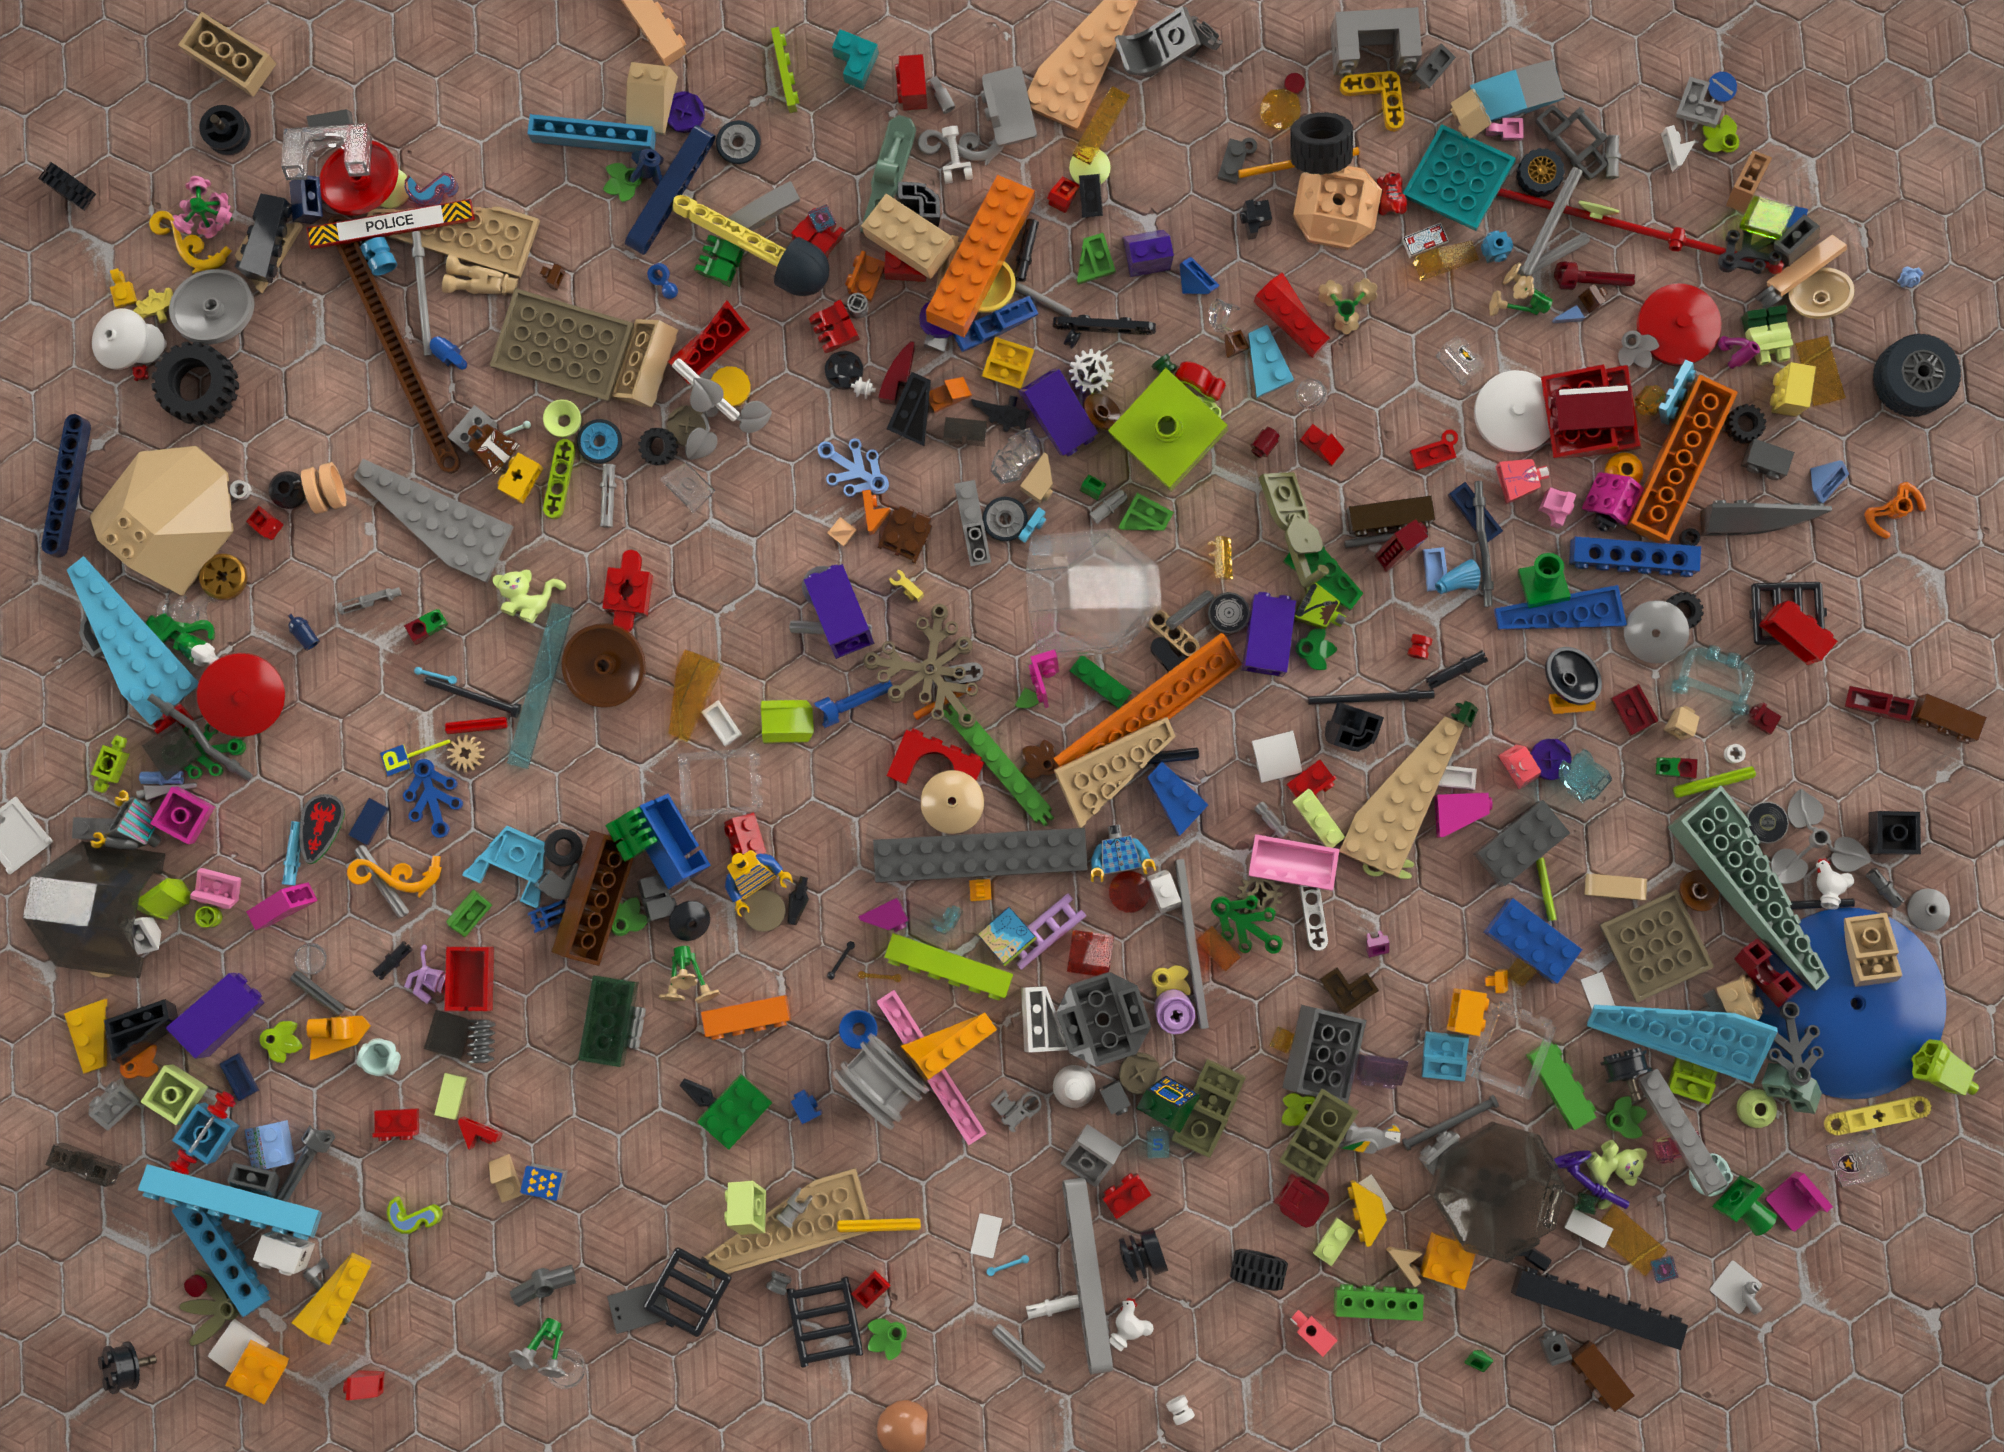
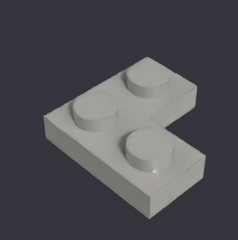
M1693 77L1689 78L1676 113L1677 118L1716 128L1723 106L1704 101L1710 82Z

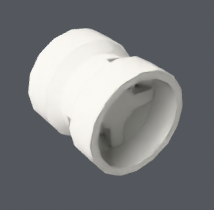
M1185 1395L1178 1396L1166 1404L1168 1410L1174 1415L1173 1420L1176 1425L1183 1424L1195 1416L1192 1409L1187 1405L1188 1401Z

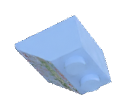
M288 1120L245 1129L252 1167L269 1169L295 1162Z

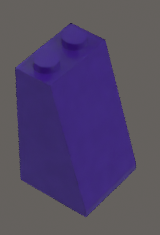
M1060 369L1048 371L1018 391L1060 455L1064 456L1066 454L1068 457L1077 452L1078 449L1076 447L1082 443L1087 445L1095 440L1094 436L1098 432Z
M843 564L832 565L826 571L812 573L806 579H803L836 659L875 644Z
M1258 592V594H1254L1252 597L1241 671L1283 677L1288 670L1296 601L1291 600V597L1286 595H1279V598L1270 597V593Z
M228 973L169 1024L166 1029L195 1059L210 1057L265 1002L261 999L262 995L255 988L251 989L247 985L248 981L242 974Z

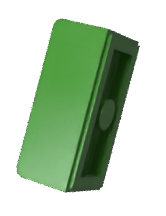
M473 889L446 922L449 927L463 937H466L491 908L492 904Z

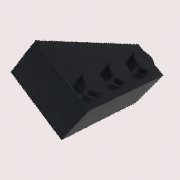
M911 372L886 428L924 447L931 380Z
M163 999L104 1020L111 1059L121 1065H125L169 1033L166 1027L178 1017L176 1005Z

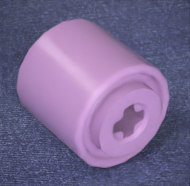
M1176 989L1166 990L1156 999L1154 1005L1155 1016L1163 1030L1171 1034H1182L1191 1028L1195 1020V1010L1189 997L1184 992ZM1175 1010L1178 1013H1182L1177 1020L1174 1017L1170 1018Z

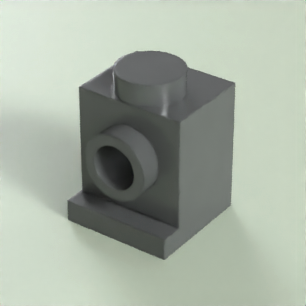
M1555 1329L1548 1330L1543 1333L1544 1336L1539 1337L1547 1363L1551 1366L1572 1359L1564 1336L1560 1331ZM1554 1344H1559L1558 1350H1553Z

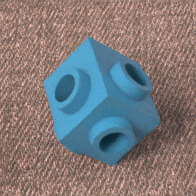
M1498 230L1490 232L1481 243V251L1487 263L1493 261L1497 263L1506 260L1513 249L1512 239L1507 236L1506 231L1501 233Z

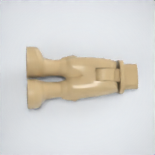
M449 254L446 261L447 274L444 275L442 281V291L444 293H452L455 290H466L472 294H502L506 296L507 293H514V289L517 288L518 278L509 277V274L483 268L480 265L465 266L460 263L457 256ZM454 276H467L471 280L458 279Z

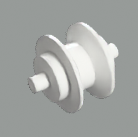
M860 377L859 381L856 380L855 384H851L856 397L864 394L865 399H867L868 395L871 396L872 392H876L871 379L863 382L862 377Z

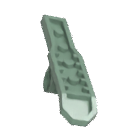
M898 115L888 122L885 138L871 180L872 193L863 223L885 194L892 198L896 196L898 182H902L916 135V127L911 118Z

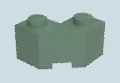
M1768 1063L1761 1083L1766 1095L1789 1099L1794 1112L1815 1114L1822 1095L1817 1081L1811 1078L1806 1085L1797 1086L1790 1081L1789 1072L1780 1064ZM1796 1072V1076L1801 1079V1074Z

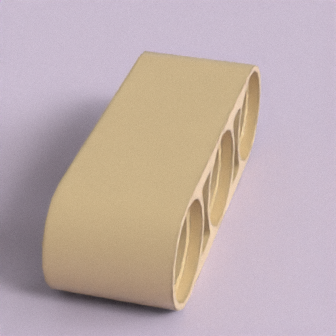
M1162 610L1152 612L1148 619L1149 627L1158 636L1167 639L1169 645L1181 656L1184 655L1188 658L1193 654L1187 653L1184 650L1185 644H1192L1195 647V652L1199 650L1198 641L1180 625L1173 629L1178 631L1179 638L1171 639L1168 635V631L1171 629L1166 625V621L1170 616ZM1154 616H1160L1163 618L1164 623L1158 626L1153 623L1152 619Z
M1586 874L1584 895L1646 900L1647 879Z

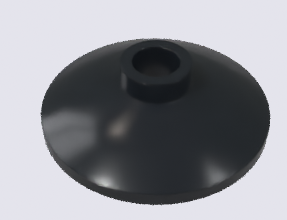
M685 901L679 904L672 911L669 918V928L672 934L682 941L698 939L707 931L710 924L708 909L698 901ZM691 921H695L692 926H689Z

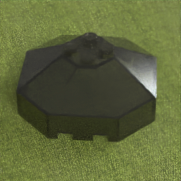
M1492 1121L1450 1145L1438 1156L1429 1195L1459 1247L1464 1251L1508 1263L1515 1259L1517 1255L1539 1245V1238L1556 1228L1566 1186L1557 1173L1558 1165L1552 1155L1549 1154L1539 1134Z

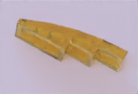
M1114 86L1111 87L1074 150L1073 157L1091 165L1107 140L1121 111L1127 104L1130 97L1129 94Z

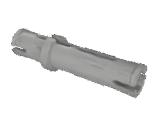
M602 464L600 527L612 528L614 489L617 488L615 483L616 465ZM608 477H609V493H607ZM607 498H608V515H606Z

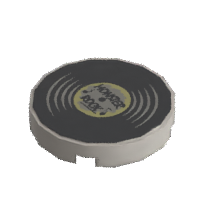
M1768 801L1757 803L1746 813V817L1751 824L1749 828L1753 835L1757 836L1760 843L1777 842L1783 838L1788 830V816L1784 809L1776 803Z

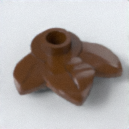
M1044 739L1039 747L1030 745L1022 749L1023 757L1027 764L1022 768L1021 773L1026 777L1036 779L1042 775L1051 776L1055 774L1054 769L1059 768L1053 759L1055 757V747L1049 741ZM1046 762H1051L1050 768H1045Z

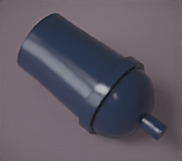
M292 614L288 615L291 619L288 624L290 634H293L306 651L315 647L320 640L309 626V622L302 617L294 618Z

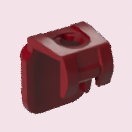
M1291 1173L1288 1181L1279 1195L1275 1197L1273 1203L1279 1206L1280 1211L1299 1225L1308 1228L1314 1226L1329 1203V1195L1326 1190L1305 1177H1298Z

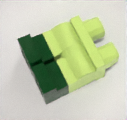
M1786 305L1747 311L1741 317L1746 339L1756 342L1760 347V353L1755 356L1758 366L1769 364L1771 362V353H1775L1777 362H1785L1790 359V347L1793 346V341L1787 323L1786 314L1788 311Z

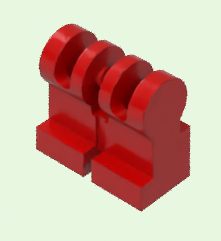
M814 208L791 232L792 240L801 237L819 247L828 259L831 251L844 237L846 230L839 227L833 232L837 225L834 222L833 225L824 228L822 233H818L819 231H817L810 215L819 211L817 208ZM819 213L815 216V223L823 227L827 223L828 217L823 215V221L817 220L820 215Z
M841 299L834 302L832 306L818 311L808 318L811 325L820 323L813 328L815 334L824 332L818 337L820 343L831 340L822 346L824 353L833 352L842 346H847L860 340ZM834 327L833 330L827 331L829 328Z

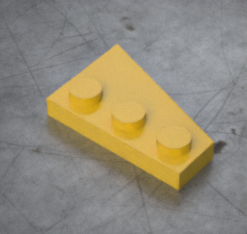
M107 999L64 1013L83 1074L107 1066V1040L105 1039L104 1020L107 1019Z

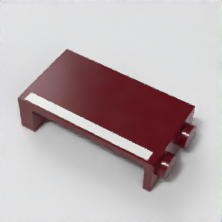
M1631 384L1555 389L1551 396L1548 397L1549 408H1552L1550 427L1554 429V435H1558L1562 431L1621 427V431L1630 430L1635 426Z

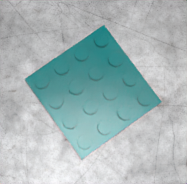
M1441 124L1403 194L1406 199L1477 231L1514 165L1516 158L1476 139H1469L1468 136L1464 137L1460 132Z

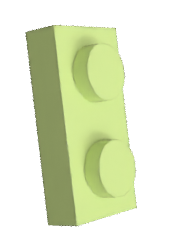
M1336 1217L1313 1254L1332 1266L1355 1230Z

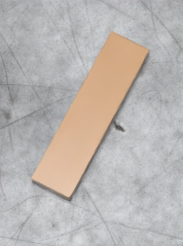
M1833 234L1790 266H1787L1780 273L1769 279L1767 286L1773 285L1775 292L1782 297L1846 251L1847 245Z

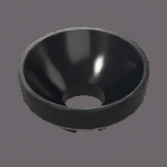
M284 471L275 475L270 481L268 488L269 496L277 506L283 509H293L301 505L306 499L299 474ZM288 482L290 490L285 494L280 493V484Z

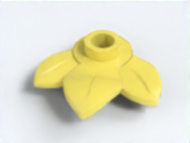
M1174 965L1169 969L1163 967L1156 969L1152 974V982L1157 987V997L1164 991L1171 989L1180 990L1186 995H1190V986L1184 979L1189 971L1178 965ZM1163 974L1166 976L1167 979L1165 981H1160L1158 978L1159 975Z

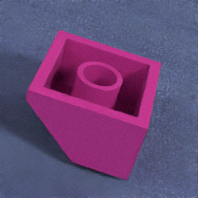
M178 786L171 787L150 824L186 844H194L215 806Z

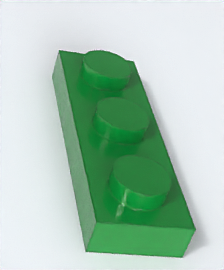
M1083 654L1069 670L1070 673L1118 709H1120L1132 693Z

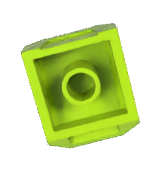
M807 700L761 701L762 739L764 744L809 742L814 733L813 707Z
M166 878L131 904L148 916L168 920L170 915L184 905H189L191 892L182 879Z

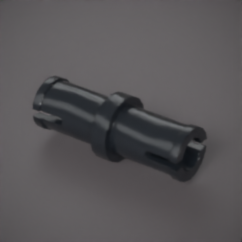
M402 941L373 970L376 977L380 976L379 979L383 980L394 968H398L400 962L413 951L411 946Z

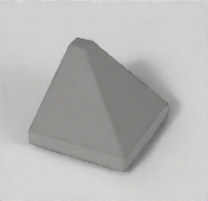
M927 334L924 347L945 352L949 337L939 339Z

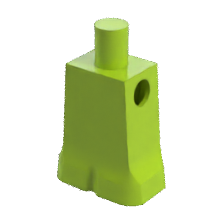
M1929 1039L1913 1055L1912 1074L1915 1079L1929 1082L1950 1094L1966 1096V1093L1974 1095L1978 1092V1084L1972 1081L1975 1070L1955 1056L1942 1041Z

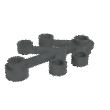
M1786 1002L1780 1007V1015L1785 1019L1789 1042L1778 1032L1774 1042L1792 1056L1793 1063L1783 1057L1781 1051L1777 1048L1768 1051L1767 1059L1770 1062H1777L1789 1072V1079L1793 1084L1804 1086L1811 1079V1067L1818 1059L1823 1057L1824 1051L1819 1046L1810 1048L1808 1051L1809 1057L1803 1064L1801 1054L1811 1041L1819 1036L1820 1030L1816 1025H1810L1805 1029V1035L1798 1041L1795 1018L1799 1015L1800 1010L1796 1003ZM1785 1009H1789L1791 1014L1787 1015ZM1813 1029L1815 1035H1811L1809 1030ZM1813 1050L1818 1051V1057L1814 1055ZM1772 1052L1777 1054V1059L1772 1057ZM1796 1072L1801 1074V1079L1796 1076Z

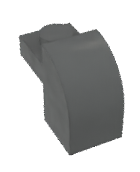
M577 863L572 864L561 878L553 871L546 869L534 886L552 898H569L572 889L571 885L574 883L579 865Z

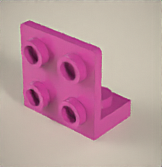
M1599 472L1582 509L1584 511L1610 515L1619 524L1627 525L1644 488L1630 476Z
M1055 649L1030 656L1032 664L1028 665L1032 683L1035 685L1038 702H1043L1045 708H1048L1049 704L1042 677L1050 678L1059 672Z
M1795 1171L1765 1198L1766 1202L1790 1230L1794 1232L1819 1210L1828 1212L1833 1208L1806 1174Z

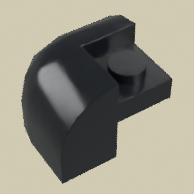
M898 182L896 200L938 227L940 223V199L938 194H935L933 190L926 187L924 183Z
M1337 701L1331 721L1327 720L1326 741L1350 751L1360 752V750L1374 744L1384 717Z

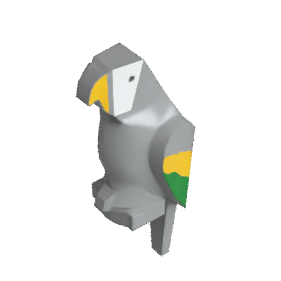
M1353 1122L1345 1134V1141H1341L1338 1147L1374 1154L1378 1150L1400 1143L1401 1132L1399 1127L1393 1123L1392 1127L1380 1130L1374 1127L1359 1128Z

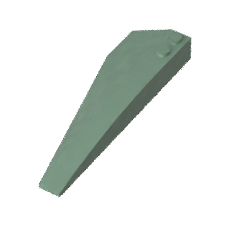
M1719 786L1679 816L1668 828L1745 922L1813 991H1816L1829 979V976L1818 954L1813 952L1808 935H1804L1799 925L1801 921L1798 915H1794L1790 908L1792 904L1776 873L1771 871L1769 867L1770 861L1767 855H1763L1758 845L1760 841L1749 828L1751 824L1748 818L1724 788Z

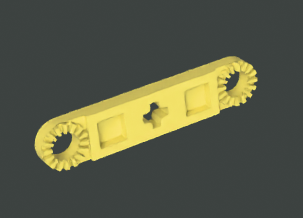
M1922 1096L1903 1098L1830 1114L1825 1118L1824 1127L1832 1135L1854 1133L1926 1117L1930 1114L1931 1105L1930 1101ZM1918 1101L1924 1104V1109L1920 1113L1914 1110V1104ZM1876 1110L1882 1113V1116L1879 1117L1880 1121H1878V1119L1873 1118V1115L1876 1114ZM1838 1118L1841 1122V1127L1835 1131L1831 1127V1121Z

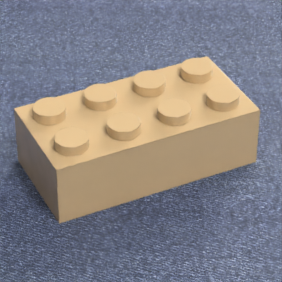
M203 12L199 14L178 44L187 55L253 97L276 65V62L269 54Z
M888 194L884 195L861 225L867 238L929 279L934 276L955 248L952 236Z

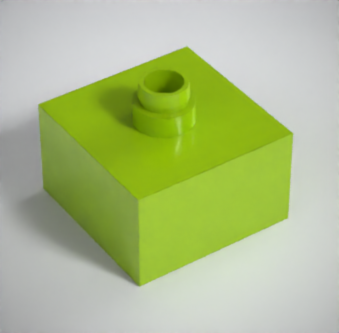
M1165 368L1108 431L1120 445L1172 492L1227 433L1228 425Z

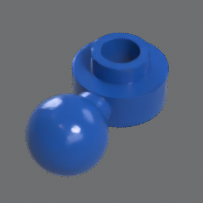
M662 263L652 265L647 272L650 282L662 286V294L665 298H675L678 294V288L674 283L668 281L670 272L667 266ZM658 270L662 272V276H659Z

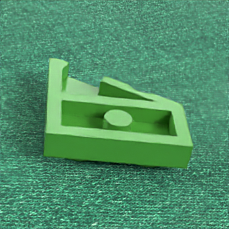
M1104 233L1084 238L1077 284L1079 285L1116 273Z

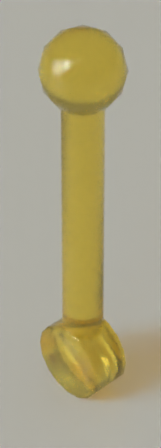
M859 971L857 974L859 979L866 977L889 979L895 982H900L902 979L900 974L892 976L869 974L864 971Z

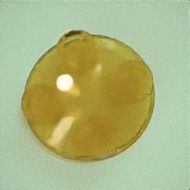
M1286 89L1270 90L1262 99L1260 105V114L1263 121L1269 127L1278 130L1291 127L1299 119L1301 113L1299 97Z

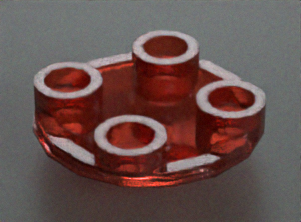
M1125 871L1118 874L1112 880L1109 887V898L1112 904L1118 910L1125 913H1134L1143 909L1151 896L1150 885L1147 879L1135 871Z

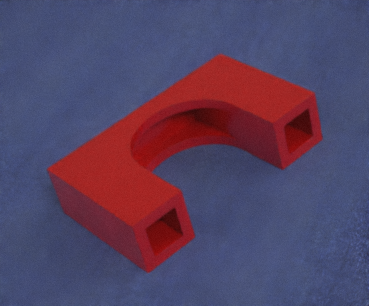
M912 728L911 731L906 729L886 775L890 779L907 785L916 763L922 757L928 754H940L951 761L955 771L964 772L977 781L984 762L981 761L982 757L970 753L969 756L961 753V748L952 744L950 748L942 745V740L933 736L931 739L923 737V732ZM951 797L948 799V803L954 805L956 799Z

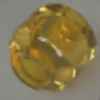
M1646 385L1635 396L1634 401L1637 405L1635 409L1643 416L1645 414L1655 415L1659 411L1660 404L1662 402L1665 403L1666 393L1658 385Z

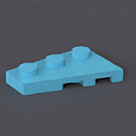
M1268 325L1250 332L1248 340L1256 390L1255 395L1256 398H1259L1293 382L1294 378Z
M1684 361L1675 377L1673 384L1675 388H1669L1665 403L1662 402L1660 404L1661 423L1669 425L1671 419L1677 417L1679 411L1677 406L1680 400L1684 401L1688 391L1686 389L1688 382L1692 383L1696 374L1693 362Z

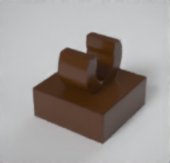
M554 263L552 269L543 266L540 274L543 278L547 279L546 283L550 288L558 291L565 275V270L562 266Z
M1594 284L1578 297L1590 314L1606 302L1603 297L1608 293L1604 287L1598 290Z

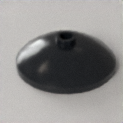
M1560 647L1554 650L1546 659L1545 674L1547 681L1553 691L1563 700L1575 705H1586L1599 696L1602 689L1601 674L1593 660L1584 652L1573 647Z

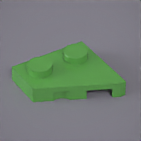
M1137 493L1118 528L1121 530L1164 531L1174 512Z

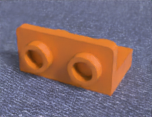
M861 251L860 256L856 255L853 262L854 271L852 275H848L845 283L848 293L851 295L861 293L866 297L867 301L871 302L883 274L885 262L866 255L865 251Z

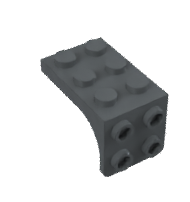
M1183 6L1143 32L1129 36L1117 35L1115 37L1116 49L1121 55L1125 71L1130 75L1152 77L1201 45L1188 9Z

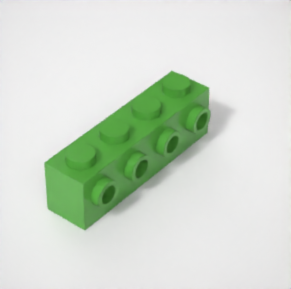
M1340 1284V1287H1334L1333 1313L1336 1317L1423 1321L1424 1295L1418 1291V1288L1405 1287V1291L1396 1290V1287L1383 1286V1290L1375 1289V1286L1362 1285L1361 1289L1353 1288L1351 1284Z

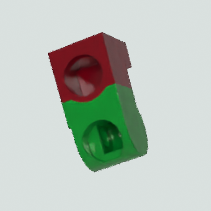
M436 609L404 625L415 645H418L424 639L433 635V633L444 629L448 623L440 609Z
M1656 758L1655 775L1694 780L1697 778L1698 759Z

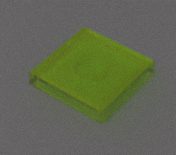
M1754 195L1740 222L1739 229L1780 240L1795 207Z

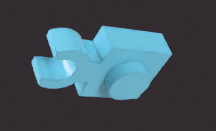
M1038 507L1018 536L1019 540L1026 543L1035 529H1040L1046 521L1044 518L1046 512Z

